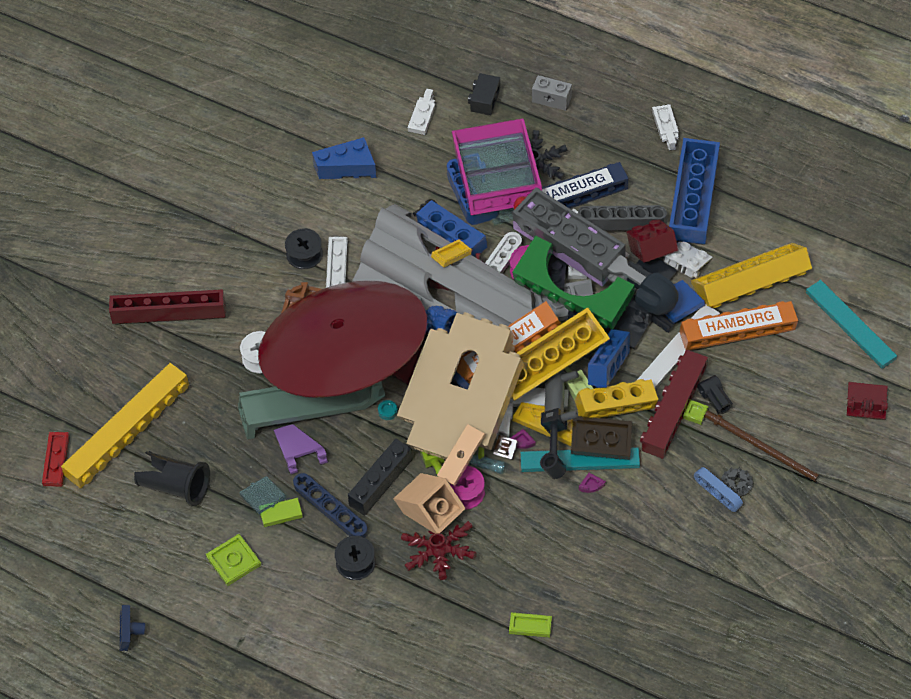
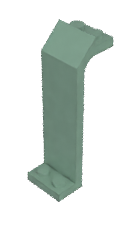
M382 381L352 393L317 398L297 396L284 392L277 387L239 393L238 411L246 439L248 440L254 439L255 431L258 430V427L364 410L386 395Z

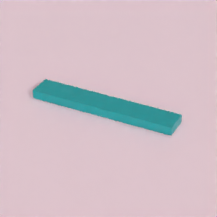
M822 280L806 289V294L881 369L897 359V355Z
M631 448L630 460L571 454V450H557V455L567 467L566 471L640 468L639 448ZM550 451L520 452L521 472L544 471L540 466V460Z

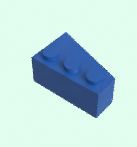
M364 137L312 152L314 168L319 179H342V176H353V178L371 176V178H377L375 163Z

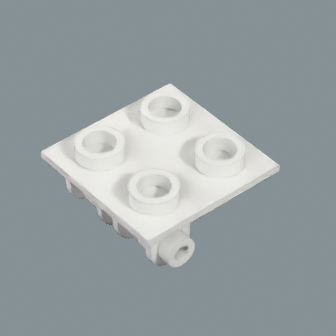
M679 241L677 243L678 251L665 255L664 262L677 269V271L681 268V273L685 272V275L692 279L698 278L700 274L698 270L713 257L703 250L692 247L687 242Z

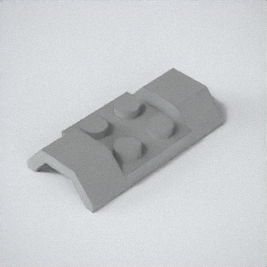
M591 279L566 283L564 292L576 296L593 295ZM530 290L532 310L547 301L559 321L567 320L568 309L559 302L554 303L543 294L538 295Z

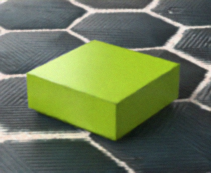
M690 400L683 419L702 425L709 406Z

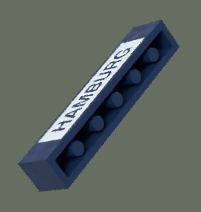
M618 162L600 169L591 170L582 175H576L564 181H558L546 187L543 186L542 191L570 209L627 190L629 178L621 163Z

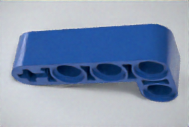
M457 159L450 160L447 163V177L466 221L471 225H477L497 218L500 210L470 215ZM467 178L470 194L474 195L476 194L470 178Z

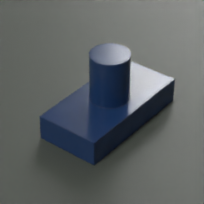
M122 605L119 622V651H128L130 634L144 635L145 623L130 622V605Z

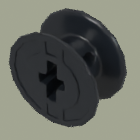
M307 228L291 232L285 240L286 258L289 264L298 269H310L320 263L323 257V249L319 234Z
M349 536L338 543L335 549V559L339 574L349 580H361L373 572L375 568L374 547L369 540L361 536ZM357 554L358 561L356 562L353 561L352 555Z

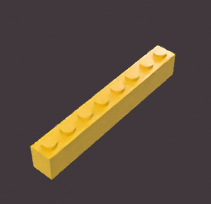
M169 363L61 466L64 476L80 489L85 484H89L93 477L99 471H102L111 459L116 458L126 445L132 443L134 437L143 432L153 419L158 418L161 412L167 406H170L180 393H184L189 386L187 375Z

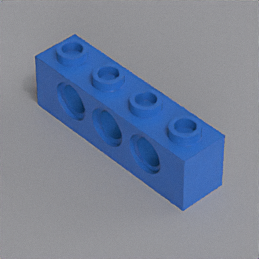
M432 200L416 213L417 223L451 243L460 239L472 249L471 255L476 257V253L481 254L487 248L486 235Z
M611 329L608 334L610 340L599 347L588 363V385H593L597 388H607L630 353V332Z

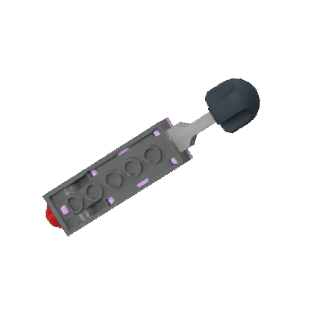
M537 187L528 196H520L516 199L513 205L514 211L512 212L513 229L530 240H533L536 235L552 243L553 255L601 286L608 280L614 282L617 277L634 284L636 304L650 313L663 315L675 308L679 296L675 285L660 273L649 274L645 277L628 266L627 259L625 258L626 245Z

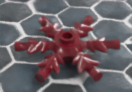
M467 521L460 528L459 525H456L453 532L449 530L448 536H444L441 534L442 532L435 534L432 531H428L432 534L429 540L426 539L425 535L421 538L417 532H414V536L402 533L401 540L410 541L408 546L418 545L417 548L422 546L427 548L426 551H418L420 555L410 556L412 561L404 565L406 570L410 571L417 564L420 568L424 560L428 562L429 556L433 555L436 557L433 561V564H436L433 571H438L440 580L447 579L446 569L451 567L446 563L449 559L444 556L448 552L452 554L453 558L456 554L461 560L464 559V556L470 559L476 558L477 552L468 551L469 546L459 547L460 544L451 545V541H459L458 537L467 536L468 534L465 531L470 530L473 527L472 524Z

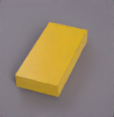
M458 239L433 251L431 258L442 267H446L471 255L472 249Z

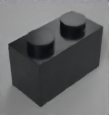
M479 73L478 79L474 80L473 94L470 93L468 97L471 112L492 115L501 89L500 77Z

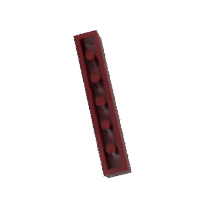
M223 289L109 296V313L112 324L226 318V301Z
M687 349L683 356H679L676 365L678 366L677 370L672 371L669 378L671 382L669 386L666 385L662 393L663 399L657 402L655 407L656 413L648 421L647 427L649 428L647 432H643L641 435L640 443H642L643 452L664 459L683 419L689 401L694 396L697 384L701 381L707 368L708 357Z

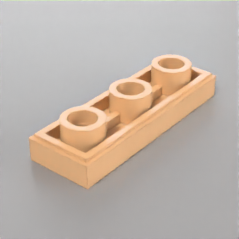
M467 424L437 476L446 478L448 483L455 486L484 439L485 433ZM461 453H464L463 458H459Z

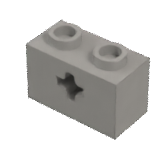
M538 75L532 88V102L566 111L572 98V84Z

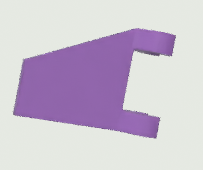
M293 424L274 430L290 474L298 472L295 458L316 452L320 465L328 462L325 449Z

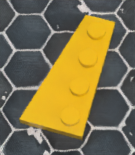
M521 402L513 415V421L550 437V434L541 425V413L545 411V406ZM573 419L567 421V430L558 432V441L571 446Z

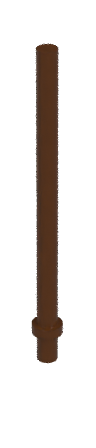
M709 410L706 412L704 417L714 422L713 425L721 426L811 480L816 481L819 474L724 420L720 414L717 416Z

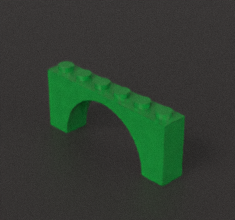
M535 235L512 272L514 281L520 286L531 288L538 295L543 294L554 303L559 302L563 304L569 311L575 310L580 313L584 309L589 308L603 328L608 327L613 330L636 293L635 285L617 277L608 288L599 293L589 296L568 294L560 290L548 275V264L553 253L552 243Z

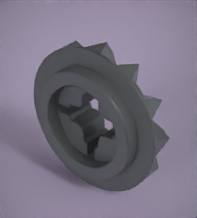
M731 467L728 471H724L721 477V481L738 496L747 494L753 485L752 476L749 475L747 470L744 471L740 467L737 469ZM738 476L741 482L735 487L734 480Z

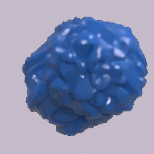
M443 306L429 307L426 310V332L429 333L430 329L437 330V328H441L449 334L457 312L448 308L444 309Z

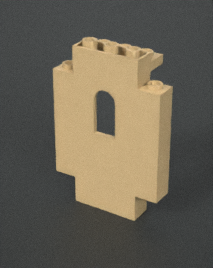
M466 312L463 315L456 313L449 334L441 328H437V330L430 329L397 413L401 420L414 424L406 443L410 448L445 460L467 424L485 433V437L479 447L488 450L492 449L524 365L520 355L514 353L515 347L512 344L514 334L510 327L499 324V326L493 325L492 321L481 318V320L475 319V316ZM467 351H474L478 354L479 361L468 390L452 385L451 382L461 356ZM461 453L459 458H463L464 453Z

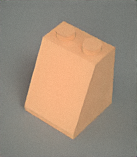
M420 473L393 498L403 514L435 534L442 532L466 509L446 478Z

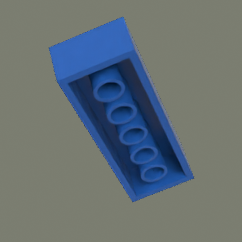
M683 138L669 225L674 230L676 241L706 244L720 142Z

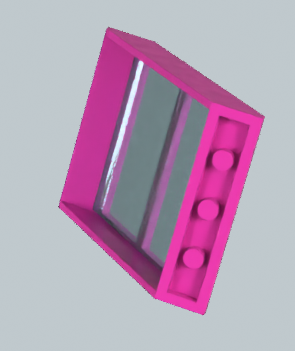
M523 118L452 131L454 150L470 215L513 208L514 202L518 197L528 196L536 187L542 191Z

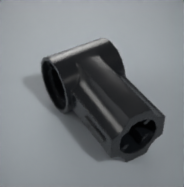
M716 375L697 384L701 396L709 400L718 414H724L732 408L733 403L723 391L722 383Z

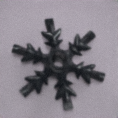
M533 130L532 139L529 138L537 170L541 168L543 169V174L547 172L550 178L554 175L558 179L563 180L565 174L557 171L560 167L551 166L552 163L545 164L544 160H553L552 157L560 158L561 155L559 153L568 151L566 145H562L557 149L554 145L549 151L545 149V152L541 154L538 150L542 148L539 145L543 142V139H539V130ZM510 143L502 144V148L509 150L506 154L515 155L514 158H522L521 162L513 161L514 164L528 162L523 147L519 149L517 143H514V146ZM527 168L529 171L524 174L527 176L523 182H528L527 185H531L534 183L530 168ZM517 170L500 172L499 174L504 176L511 172V176H513Z

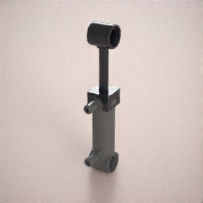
M563 369L545 381V411L541 413V425L550 434V452L541 458L540 466L552 479L561 478L567 469L564 462L557 455L558 432L567 430V421L578 417L576 410L564 413V384L566 381L578 378L579 374L577 371L567 373Z

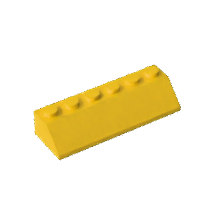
M790 243L693 279L691 284L707 306L716 308L727 300L728 302L739 299L738 296L743 294L751 295L759 288H770L775 282H786L791 276L804 275L807 273V270L812 269L807 248Z
M589 308L584 309L517 352L524 365L511 397L513 401L610 340Z

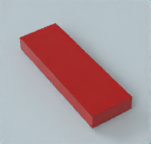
M49 432L42 478L43 486H63L64 474L61 466L66 462L69 432Z

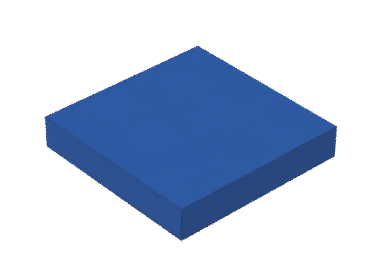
M683 280L674 284L679 294L678 302L672 311L665 314L673 323L705 306V301Z

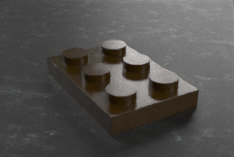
M578 416L572 422L571 454L630 460L632 421Z

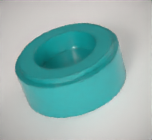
M385 400L379 404L378 414L380 418L392 420L397 416V405L393 401Z

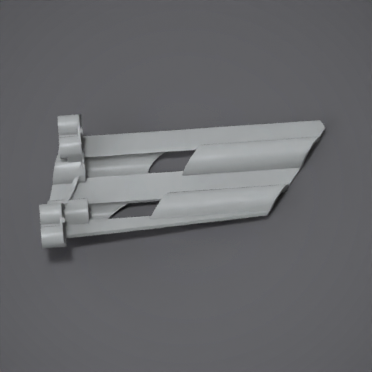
M396 204L386 209L381 208L370 239H367L363 246L360 266L352 282L382 281L396 284L411 291L417 297H421L425 311L431 306H443L444 309H451L432 298L427 288V279L430 278L455 292L457 313L463 315L466 312L472 314L478 320L485 318L492 321V324L499 326V324L509 326L532 311L530 290L518 285L512 279L472 255L454 262L453 266L442 267L431 258V254L428 253L421 238L440 248L451 242L409 218L412 216V213Z

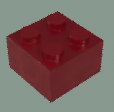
M652 220L647 225L635 226L632 230L626 232L631 253L642 262L678 251L674 230L661 220Z

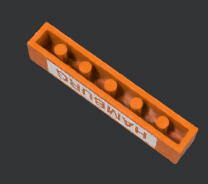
M547 301L508 326L514 334L512 341L515 347L514 353L519 352L561 325V322ZM469 351L461 356L456 369L469 384L479 361L478 354L474 351Z
M781 301L774 305H760L752 309L744 308L731 313L724 312L715 316L707 315L699 319H687L681 322L679 332L686 351V349L693 350L793 331L796 329L798 318L792 301Z

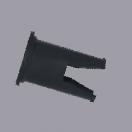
M151 451L145 452V454L151 456V465L161 472H134V482L138 487L142 486L186 499L190 506H197L201 503L210 483V468L206 462H198L195 465L152 453Z

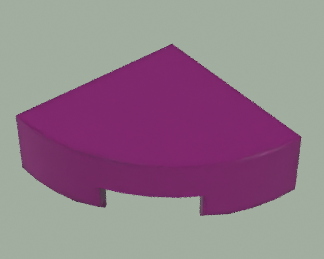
M524 429L510 437L519 441L517 445L519 449H527L536 445V442Z
M589 472L580 484L579 491L585 493L597 492L606 485V481Z

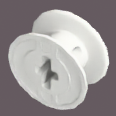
M263 331L248 334L240 345L244 366L249 371L259 374L262 371L259 366L258 351L265 334Z

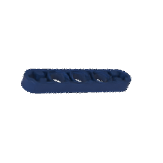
M300 473L294 477V489L347 535L366 538L368 530L364 521L309 475ZM306 481V486L303 484L299 485V482L303 483ZM315 491H319L322 495L321 497L314 499L311 497V494ZM328 503H333L336 505V507L333 510L325 509V506ZM348 515L350 519L347 522H341L339 517ZM355 528H357L358 530L362 528V532L360 533L358 531L355 533Z

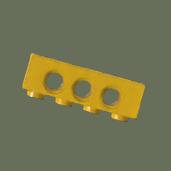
M639 379L632 383L621 382L614 386H607V388L582 389L578 392L574 401L579 416L602 418L654 409L658 402V397L652 379Z

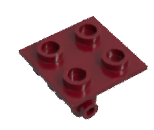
M848 382L846 416L886 420L888 386Z

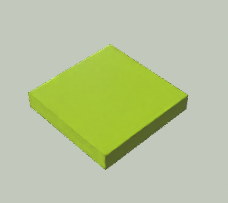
M240 534L205 554L227 586L261 566L260 560Z

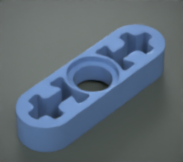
M701 467L694 473L697 483L732 512H736L743 505L741 498L706 468Z

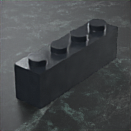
M395 438L347 494L349 506L365 516L412 461V449Z

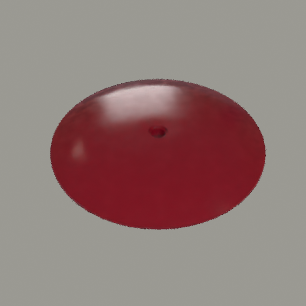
M354 281L327 287L295 302L272 322L259 346V366L265 378L272 385L293 395L317 398L339 396L359 391L392 375L411 359L420 347L427 331L426 311L422 302L411 291L388 282Z

